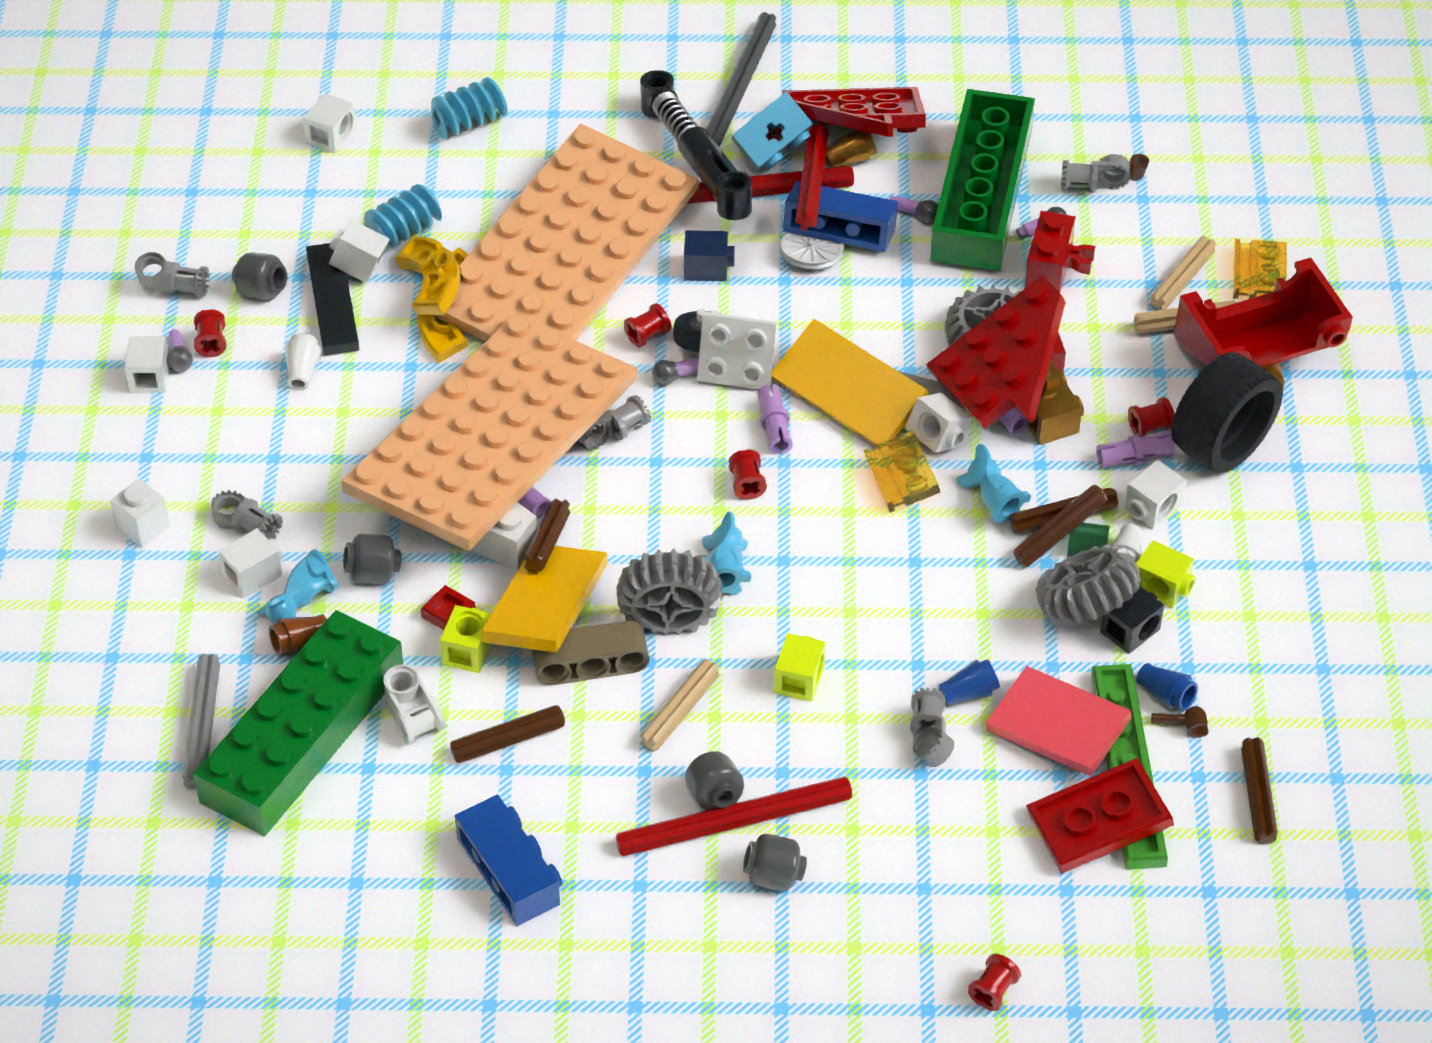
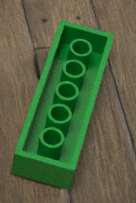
M967 89L932 228L930 261L1001 271L1033 129L1035 98Z
M335 610L193 773L199 803L265 837L385 694L383 682L385 673L393 666L404 665L401 641Z

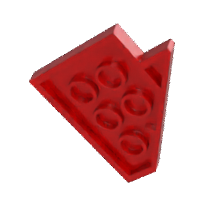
M918 87L782 90V94L786 91L809 119L825 122L828 125L843 126L860 130L866 134H877L886 137H893V129L896 128L901 133L916 132L917 128H926V113Z
M1040 276L986 319L969 330L960 339L939 353L926 366L937 381L984 430L1014 407L1031 423L1036 417L1066 302L1061 293L1048 280Z

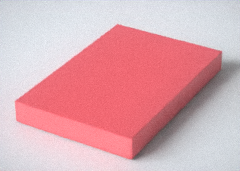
M1026 665L985 723L987 731L1091 777L1132 718L1131 710Z

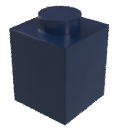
M685 230L684 281H727V267H734L735 246H728V231Z

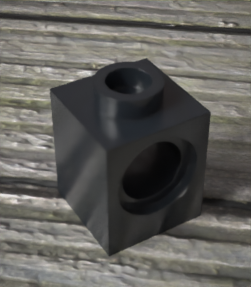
M1139 586L1137 592L1133 593V597L1122 603L1121 608L1113 609L1109 612V615H1102L1100 633L1127 654H1130L1161 629L1164 604L1160 602L1156 595L1147 592Z

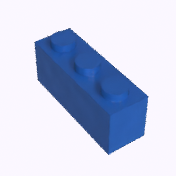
M800 181L795 182L785 201L783 232L882 252L886 251L896 229L898 201L821 186L816 226L814 228L808 227L807 231L800 230V224L795 222L801 184Z
M497 794L454 815L457 840L516 927L560 905L559 887L563 885L562 878L557 868L552 863L547 865L542 858V851L536 838L532 834L528 836L522 829L521 819L513 806L507 807Z

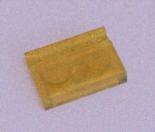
M1235 238L1233 248V299H1238L1239 295L1249 296V299L1271 293L1274 292L1276 279L1283 277L1287 281V242L1251 240V243H1240V239Z
M914 430L879 443V448L869 451L868 448L863 450L866 461L890 513L895 511L894 507L901 504L908 506L941 493L938 482Z

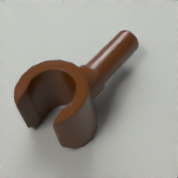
M1138 153L1132 155L1129 161L1130 179L1133 181H1138L1144 177L1149 164V158L1144 154Z
M1199 706L1188 708L1184 714L1152 713L1151 723L1186 725L1188 735L1193 738L1205 737L1209 733L1206 712Z

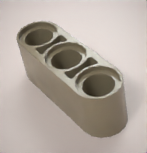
M622 621L570 629L556 653L531 649L536 677L539 682L545 685H559L632 674L645 669L650 662L643 627L635 621Z

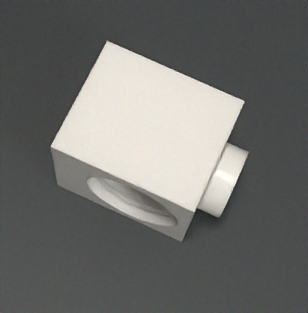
M323 93L303 117L306 143L336 153L356 130L354 103Z
M936 393L917 398L905 429L932 451L938 453L959 448L967 437L966 430L972 416L943 393Z
M1156 460L1128 483L1125 509L1134 518L1143 521L1154 529L1183 505L1187 479L1159 460Z

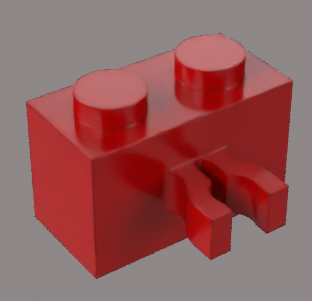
M1040 211L1027 258L1025 288L1040 276H1043L1061 292L1067 268L1090 275L1096 246L1087 244L1073 245L1076 216Z

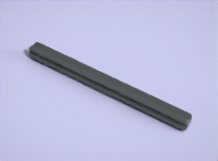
M762 12L759 15L706 127V130L719 147L777 25L775 22L777 17L773 13Z

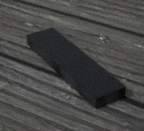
M330 243L306 246L323 355L360 350L347 273L329 264L334 250L329 248Z

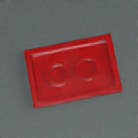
M1138 758L1026 805L1030 819L1061 874L1174 826L1171 813Z

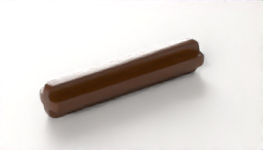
M1096 484L1087 488L1014 549L1013 554L1017 562L1024 567L1031 566L1107 502L1108 498L1105 491Z
M1103 489L1108 500L1093 514L1114 509L1118 506L1119 502L1115 489ZM1078 496L1012 513L1009 516V522L1013 533L1021 534L1039 529Z
M555 498L551 501L524 556L526 561L524 567L529 572L533 569L541 572L545 568L571 513L568 509L570 503L566 499L560 501Z
M553 705L463 736L450 742L451 754L456 763H461L562 728L565 725L564 713L559 705Z
M1248 737L1242 741L1241 752L1254 839L1260 844H1271L1276 841L1278 830L1264 741L1259 737L1253 739Z

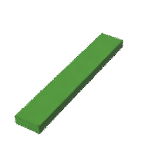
M1132 665L1092 666L1091 678L1094 695L1131 710L1132 719L1106 755L1108 770L1138 758L1154 785ZM1163 830L1122 848L1126 870L1167 867L1168 855Z

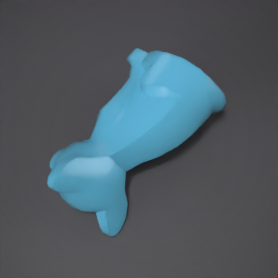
M983 444L977 445L975 459L970 464L967 473L956 478L957 484L961 487H980L982 498L987 504L994 522L1002 523L1009 520V516L1012 513L1021 511V506L1029 502L1032 497L1027 491L1018 489L1008 477L1001 475L1000 468L991 459L989 450Z
M728 511L721 525L711 535L703 537L702 544L704 548L711 551L705 562H712L714 569L719 572V578H721L722 593L737 595L742 591V587L739 584L741 582H750L752 575L743 568L742 563L743 554L741 552L746 550L748 542L742 537V532L735 526L734 514Z
M317 549L310 550L291 570L284 593L271 598L266 605L257 611L258 615L266 614L267 618L274 624H276L278 619L296 618L297 609L309 605L316 594L321 591L332 593L338 589V582L334 578L323 555Z

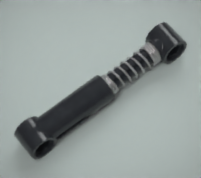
M653 70L644 73L640 78L642 112L647 116L660 118L661 122L675 138V141L678 143L679 152L717 201L718 214L724 219L734 221L747 218L752 212V180L750 176L737 171L708 131L698 126L689 115V112L682 105L674 91L673 75L663 70Z

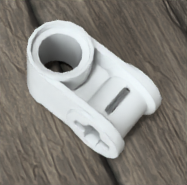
M396 665L388 669L383 680L386 706L394 718L404 741L409 744L415 741V736L434 728L438 731L444 729L446 724L440 706L435 698L430 695L418 672L408 665Z

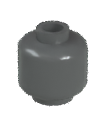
M245 253L239 258L232 271V279L240 295L250 299H274L285 288L288 279L287 270L279 257L268 253Z
M357 534L352 542L345 544L343 554L344 573H349L352 581L355 583L387 584L393 572L399 573L401 550L395 549L393 540L387 535Z
M709 751L699 755L690 763L686 770V787L699 806L705 810L729 807L737 803L743 794L745 785L742 774L730 757L720 751Z
M761 834L756 841L748 843L743 861V873L749 875L750 882L755 886L784 892L792 887L795 880L802 881L806 871L807 857L801 856L800 846L796 840L772 834Z

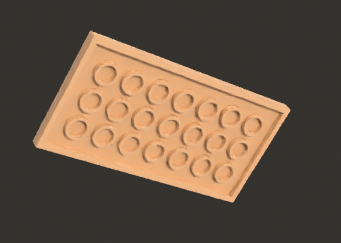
M580 123L459 265L460 284L457 294L445 315H435V317L447 323L449 321L459 329L486 342L505 322L516 314L576 341L691 199L695 191L699 189V179Z
M514 314L341 480L342 492L462 549L470 551L637 380L638 368Z

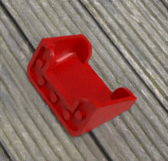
M1309 257L1294 263L1296 273L1287 281L1283 277L1276 279L1274 292L1217 308L1212 299L1204 300L1203 303L1197 291L1180 295L1174 338L1185 352L1205 366L1222 354L1235 352L1249 358L1263 368L1322 349L1341 345L1346 340L1350 331L1353 316L1314 260Z

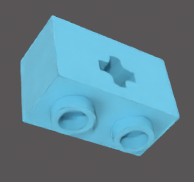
M786 91L735 132L731 140L757 171L764 166L767 170H770L784 158L781 152L789 145H792L795 149L811 136L808 130L812 127L813 123ZM768 127L773 130L778 128L782 130L779 137L781 141L778 142L775 138L768 141L766 138L769 132Z

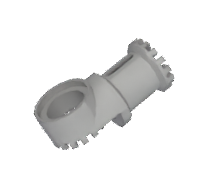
M1109 154L1100 161H1092L1091 164L1070 163L1069 160H1063L1061 190H1067L1068 187L1089 188L1090 191H1097V188H1110L1113 190V187H1116V189H1119L1120 186L1122 188L1129 183L1128 181H1130V162L1120 154ZM1113 167L1123 170L1118 175H1110L1105 171L1109 168L1113 169Z
M157 252L144 253L135 262L134 269L138 280L145 288L165 290L171 294L177 291L195 293L199 298H203L208 292L207 288H209V285L206 282H210V280L206 278L210 277V270L207 266H201L199 269L182 267L179 262L166 261L164 256ZM157 264L161 266V270L153 276L143 274L144 268L148 265Z
M632 395L627 398L624 405L616 410H607L578 441L587 449L595 450V448L599 449V446H603L604 443L612 438L617 441L623 440L627 437V432L638 425L643 426L650 423L652 418L650 410H645L648 407L647 405L643 406L645 401L641 400V397Z
M227 489V492L223 490L221 494L217 493L215 494L216 497L212 498V516L214 522L219 527L226 529L236 528L238 530L245 529L248 532L258 528L267 539L272 537L276 539L275 533L279 534L280 531L278 529L283 526L282 516L266 512L258 507L259 505L256 500L249 499L240 492L237 494L236 490L233 492ZM226 505L237 506L235 513L230 515L223 514L219 510Z
M922 687L920 691L916 690L911 696V708L914 711L910 724V731L914 735L913 753L928 766L937 767L950 757L955 744L954 740L946 734V721L942 716L946 703L945 695L942 694V691H937V688H933L930 691V688L926 687V690H924Z

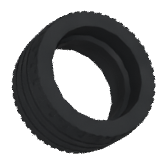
M1235 352L1222 354L1202 369L1182 396L1171 425L1173 442L1182 451L1207 468L1218 473L1233 470L1251 456L1274 424L1283 399V386L1281 382L1270 372L1247 357Z

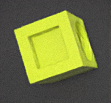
M1152 540L1136 562L1142 580L1139 586L1147 592L1156 595L1161 603L1173 609L1181 596L1187 597L1193 589L1196 576L1192 575L1194 558Z
M455 605L440 638L442 665L480 673L492 646L490 643L482 642L481 630L492 613L484 612L478 608Z
M787 633L774 669L775 694L813 702L825 667L826 641L817 640L810 636Z

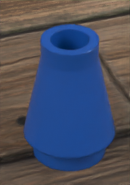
M975 659L948 680L937 685L938 690L942 691V694L945 695L946 706L992 696V691L1000 688L995 670L988 659L981 662Z
M1145 663L1137 674V684L1146 688L1172 711L1177 709L1180 711L1187 710L1197 696L1198 684L1192 681V677L1189 674L1156 667L1150 663Z

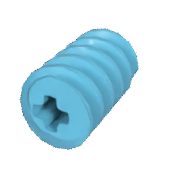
M489 77L481 79L480 83L476 81L470 83L468 88L461 86L457 88L456 92L448 91L443 97L437 95L431 100L432 120L437 133L442 139L447 138L446 128L448 127L456 135L460 133L459 123H462L466 130L472 129L471 118H474L480 126L484 124L483 114L485 113L491 121L496 120L495 109H498L502 116H506L508 113L507 103L501 89Z
M416 184L410 188V191L405 190L398 197L394 196L388 199L387 203L383 202L377 205L376 209L366 211L364 214V226L389 238L388 244L391 247H395L399 242L397 235L403 241L410 239L409 230L416 235L421 233V224L426 228H430L433 225L432 217L441 221L442 211L435 195L424 185Z

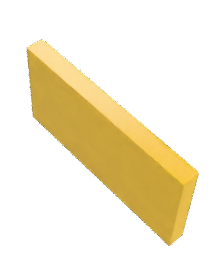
M816 319L810 322L774 367L771 375L772 380L883 452H885L906 425L917 398L929 395L927 389Z
M555 546L545 568L541 572H537L534 569L529 572L524 567L526 564L524 560L482 628V642L554 653L558 652L608 564L607 552Z

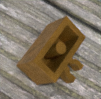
M1051 360L1035 420L1027 424L1028 429L1039 445L1079 433L1081 416L1084 415V406L1080 397L1072 393L1064 373L1061 370H1057Z

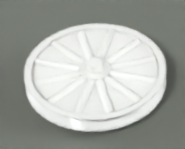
M789 232L780 241L782 257L790 264L800 268H828L837 264L843 257V243Z

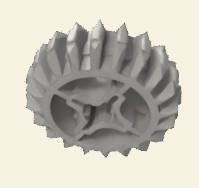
M994 284L990 289H984L979 285L976 292L966 290L963 297H956L953 305L949 306L944 330L948 347L1021 291L1012 293L1008 286L1001 290L996 289Z
M1103 545L1100 548L1093 546L1090 550L1084 552L1080 550L1076 555L1067 556L1066 560L1055 563L1053 569L1046 570L1044 576L1037 581L1038 585L1035 588L1037 601L1042 613L1046 615L1048 621L1054 622L1055 625L1065 624L1066 626H1072L1077 622L1084 624L1086 621L1096 620L1104 614L1109 615L1110 611L1115 608H1121L1124 601L1130 600L1133 597V593H1136L1139 589V583L1142 581L1139 575L1140 571L1134 557L1130 555L1127 548H1122L1120 545Z
M675 548L671 552H662L660 549H657L656 554L653 555L643 552L641 560L631 559L629 566L622 568V574L618 578L616 586L618 606L620 607V613L625 615L626 621L638 622L643 628H648L650 634L660 631L665 636L669 632H677L680 635L683 630L687 629L696 632L698 625H708L709 618L717 616V610L721 607L723 599L721 578H719V572L714 569V564L712 562H705L703 555L692 557L690 550L677 553Z

